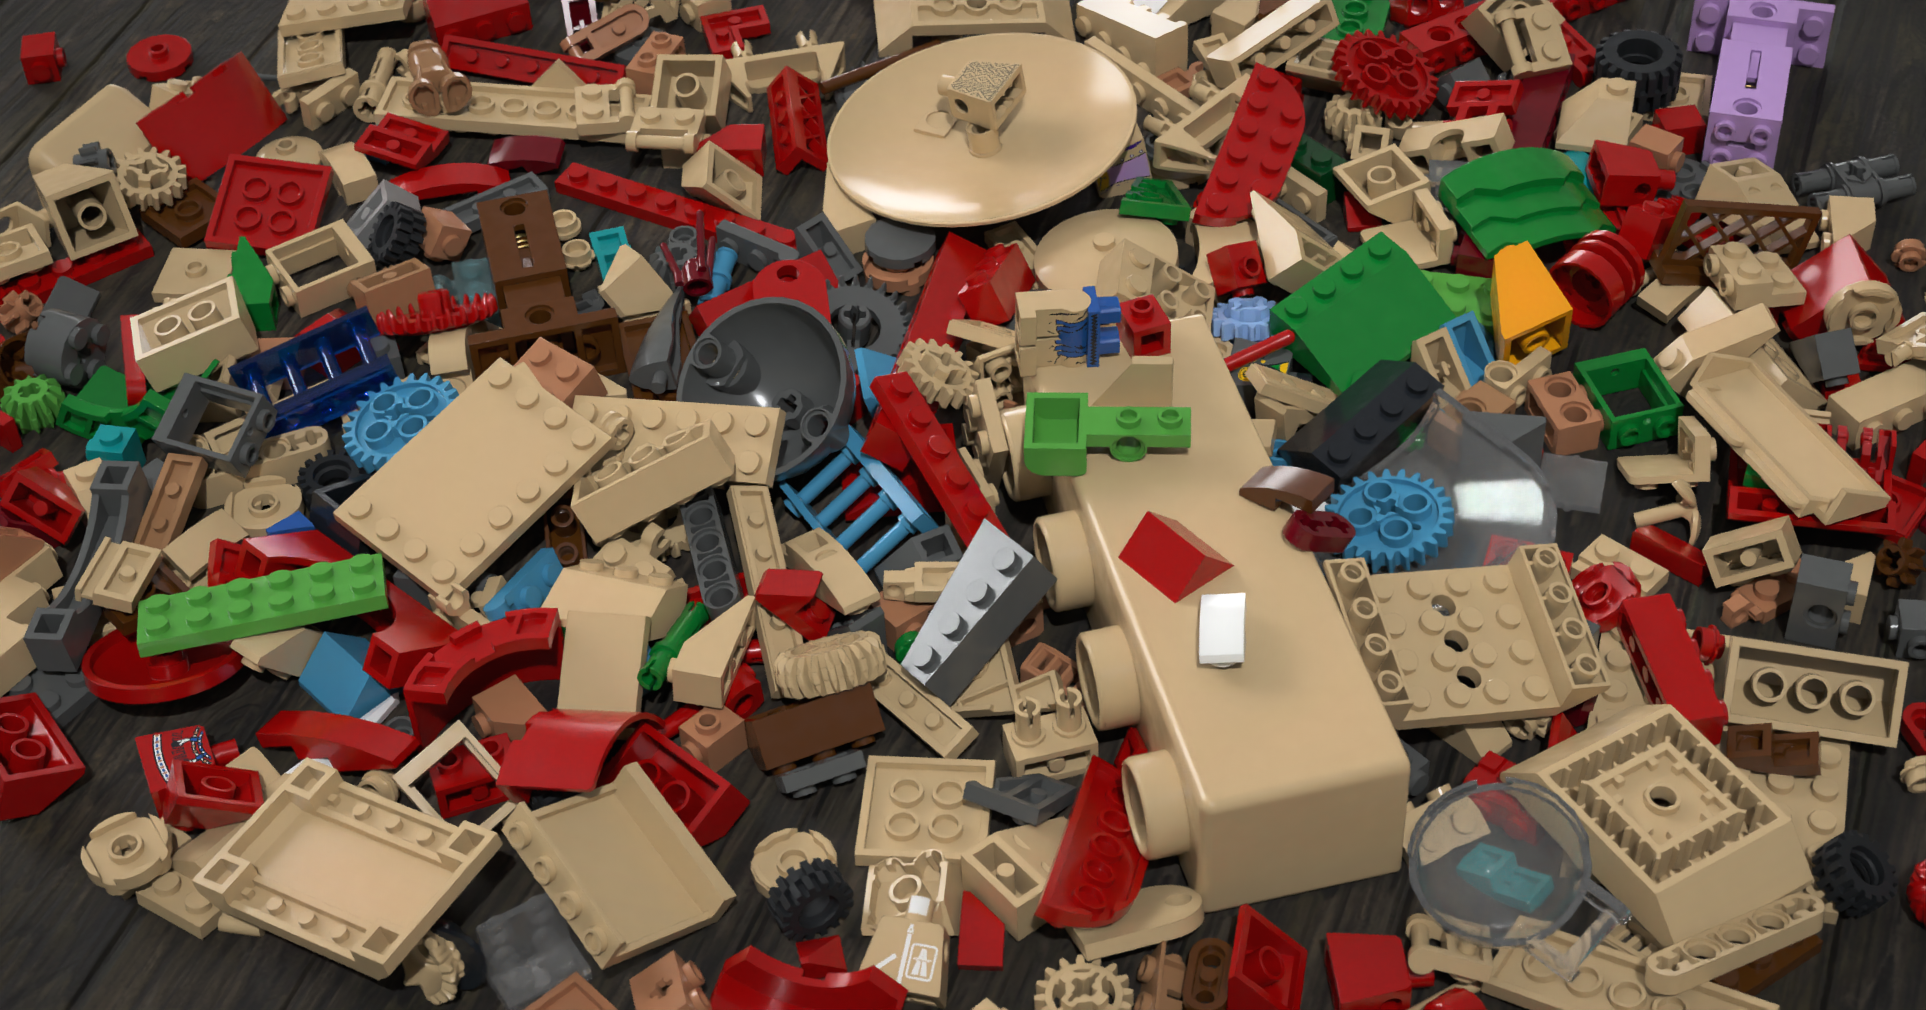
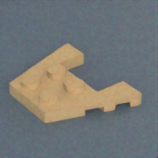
M1042 598L1036 605L1043 603ZM1007 638L949 707L962 718L1015 714L1013 706L1019 698L1023 700V710L1026 709V697L1029 696L1039 700L1041 712L1056 711L1055 694L1059 689L1063 688L1064 690L1061 676L1055 670L1019 683L1009 638Z

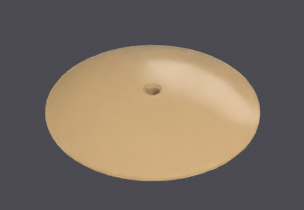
M995 33L961 38L913 53L881 70L861 85L843 104L830 128L827 140L829 167L840 188L852 200L862 207L892 220L930 227H970L999 223L1033 214L1072 197L1101 177L1118 160L1132 138L1138 113L1137 100L1133 86L1121 68L1104 54L1079 42L1034 33ZM972 60L1022 64L1027 92L997 130H991L958 119L945 139L914 132L915 126L931 106L951 110L948 96L940 95L937 90L939 78L943 74L956 77L965 64ZM935 112L928 116L926 122L933 127H944L952 123L953 117L946 112Z

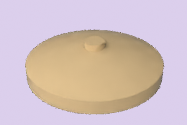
M1120 209L1086 212L1061 222L1041 239L1034 254L1035 278L1040 289H1078L1082 291L1083 287L1095 286L1096 290L1100 261L1124 238L1179 268L1177 241L1169 228L1155 218L1119 214Z

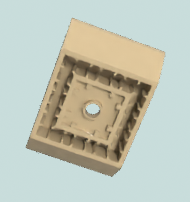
M1671 704L1633 705L1500 774L1499 779L1664 948L1785 896L1797 893L1812 885L1814 880L1793 821ZM1651 799L1667 800L1672 806L1662 807L1655 804Z

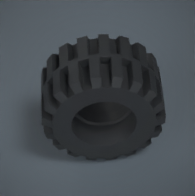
M1644 29L1622 30L1620 33L1614 32L1609 37H1604L1596 47L1592 83L1601 77L1636 81L1632 112H1637L1638 114L1645 113L1646 111L1654 112L1656 109L1666 108L1677 97L1683 53L1679 50V45L1676 42H1671V38L1665 35L1661 36L1658 32L1644 31Z

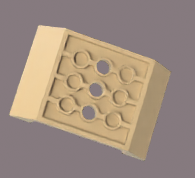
M873 0L879 57L893 56L912 49L913 36L1041 33L1076 42L1069 0ZM971 6H980L981 8L976 9Z
M1557 543L1518 546L1507 565L1370 575L1364 557L1325 560L1322 564L1330 590L1391 722L1397 730L1555 716L1609 690L1611 687L1610 680ZM1439 604L1444 606L1449 611L1450 616H1443L1440 612L1434 610L1432 605ZM1444 640L1457 642L1463 651L1456 652L1453 648L1447 646ZM1461 675L1470 678L1476 688H1468L1465 684L1459 682L1457 676Z

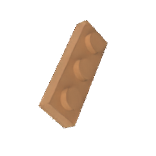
M175 453L167 454L133 543L163 550L182 534L209 465L203 457ZM162 555V561L169 566L170 562Z

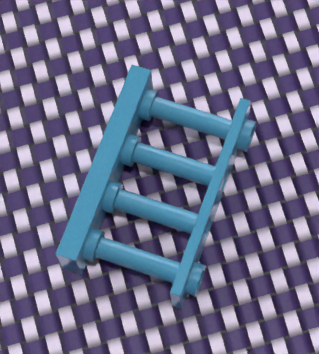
M849 424V438L846 445L841 449L842 452L802 490L798 492L785 480H782L778 485L787 495V498L783 501L784 504L795 516L800 518L803 515L813 529L820 527L836 539L846 550L890 509L895 511L899 508L902 512L897 517L899 522L856 561L863 571L868 573L910 532L913 535L918 530L921 533H925L938 528L939 525L887 464L860 451L865 438ZM861 462L863 467L859 470L860 475L817 514L809 503L852 463L856 465ZM879 484L882 488L878 493L880 498L836 538L828 526L869 487L873 486L875 488Z

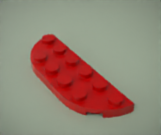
M1257 62L1255 63L1195 210L1193 223L1210 227H1228L1236 225L1237 221L1253 217L1250 192L1253 190L1273 202L1277 201L1303 135L1305 110L1297 91L1275 69Z
M1094 754L1086 767L1034 913L1035 916L1046 920L1050 925L1057 928H1064L1066 926L1094 928L1106 926L1121 919L1127 914L1140 891L1149 862L1139 852L1132 834L1125 807L1122 777L1119 769Z

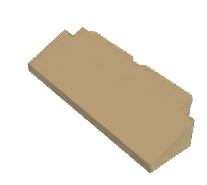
M1714 352L1707 354L1690 382L1693 388L1686 394V400L1730 447L1761 476V479L1798 518L1814 513L1826 526L1886 507L1891 497L1753 358Z

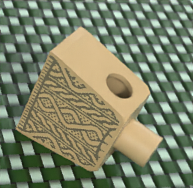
M972 60L965 64L956 77L943 74L939 78L937 85L938 93L948 96L951 114L954 117L991 130H997L1027 92L1022 64Z

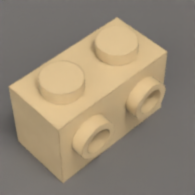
M1789 515L1710 536L1702 550L1715 588L1729 584L1731 586L1744 585L1754 580L1755 577L1770 574V576L1785 574L1794 569L1802 554Z

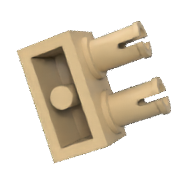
M1067 687V700H1064L1063 688L1059 689L1055 694L1056 712L1040 716L1041 703L1036 698L1026 697L1025 710H1023L1022 698L1015 701L1013 706L1015 722L1002 725L1003 753L1012 777L1040 773L1056 780L1084 774L1093 754L1098 756V741L1084 706L1081 705L1082 694L1078 689Z

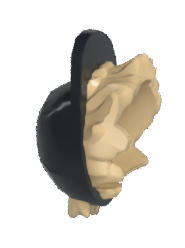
M441 917L400 963V966L405 971L404 985H420L427 1000L431 1001L434 1005H440L441 1003L453 1000L457 989L473 990L485 983L487 976V965L479 944L470 936L465 935L455 922Z

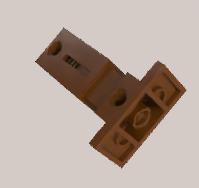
M547 190L476 202L488 266L503 329L467 336L475 378L477 379L500 357L514 366L539 337L594 366L597 373L604 377L626 373L615 307L578 314L574 296H571L567 268Z

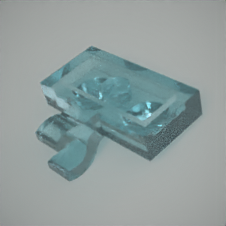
M487 258L467 259L451 263L454 280H450L443 275L432 276L435 289H448L450 296L453 295L459 304L463 303L464 294L468 295L470 303H473L476 293L480 295L481 300L484 293L488 295L491 293L495 296Z

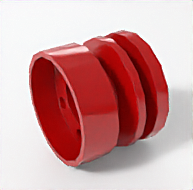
M1595 230L1585 234L1549 270L1551 277L1573 308L1571 323L1582 328L1593 329L1604 325L1644 284L1645 278L1643 261L1635 247L1622 236L1605 230Z

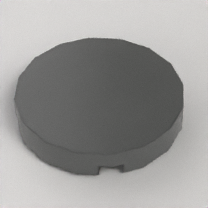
M886 217L872 224L865 233V252L867 255L873 257V262L878 266L892 270L915 267L914 263L921 260L925 263L936 250V232L930 226L904 223Z

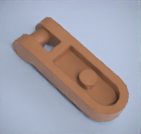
M638 4L624 5L568 36L559 45L563 52L569 53L570 56L599 61L643 36L649 26L648 13ZM587 41L592 50L584 54L579 46Z

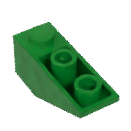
M239 237L237 251H233L231 255L233 271L227 277H234L256 332L275 331L280 313V303L274 280L246 237Z

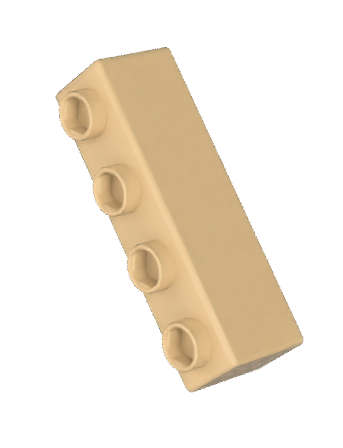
M1202 314L1169 319L1171 322V353L1161 355L1173 356L1172 407H1191V448L1147 447L1145 456L1140 460L1123 462L1113 457L1109 447H1087V471L1082 476H1042L1032 473L1024 463L1027 392L1088 393V407H1126L1091 405L1132 364V359L1120 341V353L1099 355V367L1087 368L1086 363L1078 367L1062 365L1036 368V375L1023 377L1024 405L999 410L1009 449L1002 478L1009 497L1013 501L1020 502L1042 497L1048 515L1040 516L1034 522L1033 539L1036 559L1057 578V581L1045 594L1049 606L1055 612L1084 607L1092 630L1081 632L1076 639V661L1084 702L1093 725L1098 731H1107L1129 726V729L1131 727L1136 728L1148 750V753L1127 757L1122 763L1121 773L1128 820L1141 855L1146 860L1177 855L1189 888L1195 890L1202 897L1205 913L1240 907L1245 903L1249 905L1398 872L1402 862L1410 781V762L1314 553L1295 547L1283 534V527L1294 513L1292 505L1283 502L1274 511L1239 495V489L1262 467L1273 466L1204 316ZM1151 511L1177 520L1234 566L1177 603H1174L1120 560L1118 556L1146 512ZM1245 593L1247 609L1244 662H1236L1228 667H1216L1211 663L1200 664L1199 630L1202 595Z

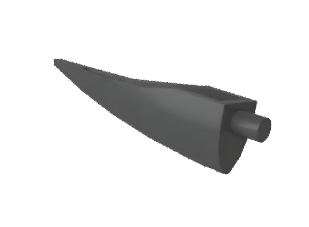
M683 286L678 287L653 320L640 345L629 375V381L640 388L649 389L655 394H662L665 390H675L678 386L682 369L680 326L685 297Z

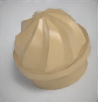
M389 769L370 770L363 775L362 781L358 784V787L395 802L400 797V788L392 780V776L395 774Z

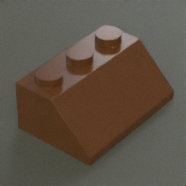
M870 682L850 690L841 691L838 694L833 693L811 699L803 698L743 719L748 748L759 770L767 771L772 769L773 775L796 769V760L811 756L813 762L832 757L837 754L835 747L849 742L852 748L876 741L874 734L885 730Z

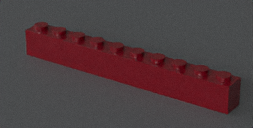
M1569 53L1572 65L1568 70L1519 79L1523 84L1524 92L1516 115H1506V119H1511L1513 122L1512 135L1515 142L1512 149L1525 147L1549 148L1561 114L1562 102L1566 100L1572 83L1575 54ZM1461 227L1459 244L1461 246H1454L1450 263L1451 266L1456 267L1455 274L1492 278L1494 258L1486 259Z

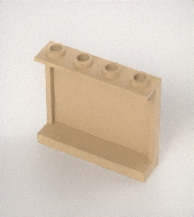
M637 761L625 765L612 783L598 787L592 792H584L531 811L524 801L520 802L501 829L510 845L515 848L536 881L543 887L558 908L559 913L566 919L583 943L585 949L592 955L602 970L718 922L737 896Z

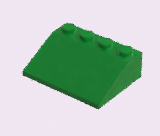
M1379 232L1270 309V337L1284 330H1292L1295 333V341L1282 349L1290 350L1297 362L1339 396L1350 387L1356 370L1367 372L1380 360L1406 361L1411 357L1412 341L1439 330L1441 324L1456 318V316L1409 254L1384 233Z

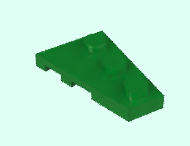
M1137 177L1131 185V190H1128L1125 198H1122L1119 214L1157 218V220L1167 225H1177L1178 221L1189 222L1191 213L1190 205L1171 180Z

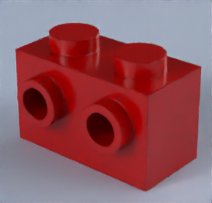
M508 733L478 740L494 760L502 766L505 755L511 745ZM464 745L457 746L428 771L442 819L510 800L496 786L494 779Z

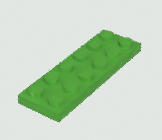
M382 553L372 555L358 554L347 560L332 563L318 562L310 567L292 571L277 570L267 576L252 579L237 578L226 584L211 587L197 586L186 592L171 595L156 594L146 600L138 601L137 648L140 658L387 609L389 607Z

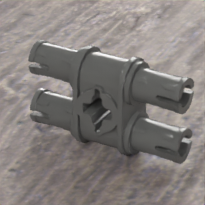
M1895 154L1872 159L1855 156L1852 160L1839 163L1825 162L1820 169L1794 173L1791 177V186L1797 196L1815 191H1825L1811 193L1807 198V206L1819 207L1820 210H1827L1829 195L1874 198L1875 208H1880L1892 199L1914 196L1917 190L1916 181L1912 174L1897 176L1900 171V165Z

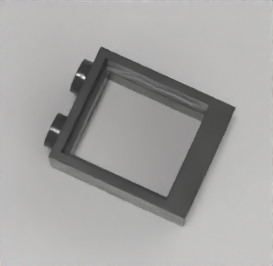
M184 373L152 440L166 454L175 453L200 456L209 464L208 468L246 478L251 466L258 459L259 449L267 433L272 430L278 411L263 394ZM209 401L248 412L228 455L189 445Z

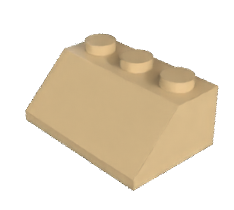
M233 276L224 278L130 318L136 363L157 393L167 388L177 387L184 373L196 376L203 374L214 359L219 360L221 363L229 354L236 359H243L252 352L259 350L255 326Z
M585 558L580 559V564L563 568L540 608H558L562 627H566L568 610L651 617L649 642L665 637L677 618L682 614L686 607L688 584L673 581V576L670 574L650 573L646 576L638 574V568L615 566L613 569L604 567V561Z

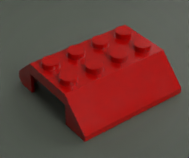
M1817 423L1832 438V424ZM1838 425L1836 443L1846 452V444H1848L1849 438L1848 426ZM1864 427L1860 434V457L1852 458L1891 497L1885 508L1826 526L1814 513L1798 518L1771 489L1742 486L1748 464L1730 447L1725 520L1761 523L1789 515L1793 527L1895 536L1896 502L1892 501V468L1897 448V431L1878 430L1875 460H1870L1873 428Z

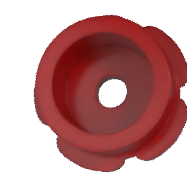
M1711 624L1707 628L1698 626L1694 630L1691 639H1696L1700 650V660L1707 666L1712 664L1715 659L1719 660L1723 656L1725 637L1720 635L1715 625Z

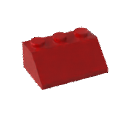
M423 0L429 35L433 42L439 44L441 49L444 34L492 41L533 29L528 0Z
M36 692L0 698V821L39 814L85 774L86 767Z
M643 720L599 775L595 787L596 789L612 783L625 765L637 761L700 847L724 837L751 802L731 783Z

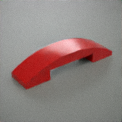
M448 163L413 170L389 180V182L418 196L419 200L473 191H477V194L510 181L509 170L486 164Z

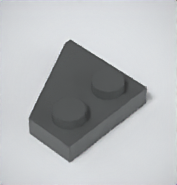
M1037 773L1021 777L996 778L994 788L983 786L975 780L968 781L965 784L963 799L1011 816L1012 820L1019 825L1032 824L1037 826L1074 803L1077 787Z

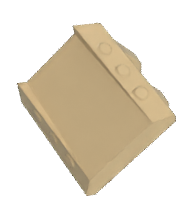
M937 849L921 852L914 859L913 863H903L901 859L892 857L883 859L878 864L869 865L861 923L862 935L873 936L883 915L905 918L909 897L915 895L926 897L936 902L931 923L944 926L949 936H959L963 891H965L962 886L961 865L947 861L944 854Z

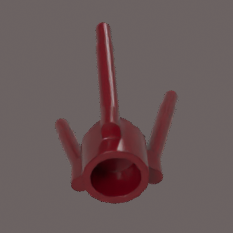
M698 210L696 213L697 258L687 260L680 271L665 242L660 244L664 257L674 275L675 286H683L684 292L690 296H703L714 288L712 275L716 238L714 236L709 238L705 261L704 213L702 210Z

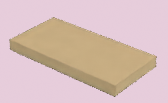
M345 28L282 37L278 30L277 80L280 89L346 74Z

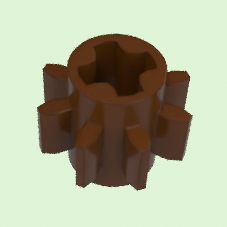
M1904 537L1898 540V544L1887 539L1883 540L1884 547L1874 554L1878 568L1875 570L1874 575L1882 578L1887 577L1886 584L1894 588H1899L1901 582L1915 586V578L1921 572H1926L1922 556L1926 553L1925 550L1917 547L1912 548L1913 540Z

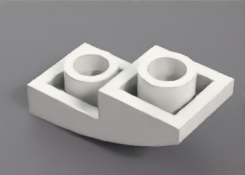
M1245 593L1202 595L1199 630L1200 664L1211 663L1216 667H1228L1236 662H1244L1247 609Z

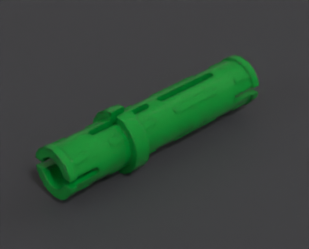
M694 601L689 602L664 639L654 644L649 652V655H651L649 660L637 674V679L642 687L650 690L653 685V691L661 688L667 677L671 658H677L683 643L696 634L708 621L709 614L704 604L697 602L695 606Z

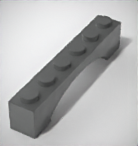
M102 460L90 486L92 493L90 513L84 540L75 566L57 598L47 608H36L23 637L38 671H78L104 609L101 606L93 605V600L83 598L81 602L76 601L75 587L105 536L110 537L113 543L121 544L122 541L132 543L152 495L139 461Z

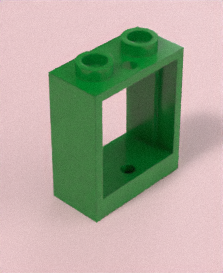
M1646 348L1574 363V378L1579 385L1585 387L1588 399L1594 409H1598L1602 414L1604 429L1600 432L1599 437L1607 450L1678 435V416L1683 415L1684 405ZM1638 387L1652 408L1615 417L1601 395Z

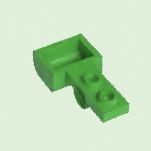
M1027 392L1024 434L1025 466L1032 473L1042 476H1082L1087 471V447H1109L1113 457L1123 462L1140 460L1145 456L1147 447L1191 448V407H1088V393Z

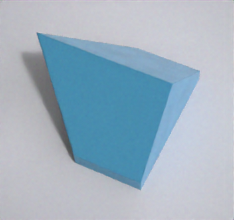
M1469 311L1441 324L1439 329L1447 327L1472 387L1480 380L1483 381L1484 369L1487 364L1496 361L1494 336L1477 320L1474 311Z

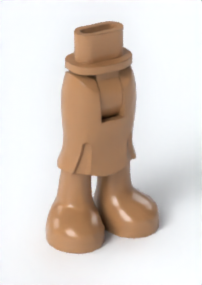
M430 39L412 42L407 52L408 68L414 79L408 89V100L411 107L426 116H436L440 112L438 92H441L445 109L451 113L459 111L472 97V86L469 79L460 72L451 71L447 55L438 43Z

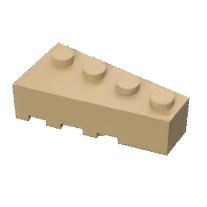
M1084 0L1076 4L1077 18L1075 25L1081 36L1087 39L1093 36L1097 37L1156 77L1177 67L1184 71L1187 70L1188 23L1183 21L1172 22L1171 16L1164 13L1159 15L1153 14L1150 7L1146 5L1137 7L1134 5L1133 0Z
M711 419L668 435L663 440L662 446L656 447L655 444L650 442L639 446L630 458L621 461L618 455L606 459L602 463L604 466L602 469L593 473L589 470L574 484L571 508L596 544L607 538L609 540L616 539L623 535L630 526L640 521H652L664 509L674 504H685L692 500L697 492L709 486L718 487L730 479L731 475L734 474L735 455Z

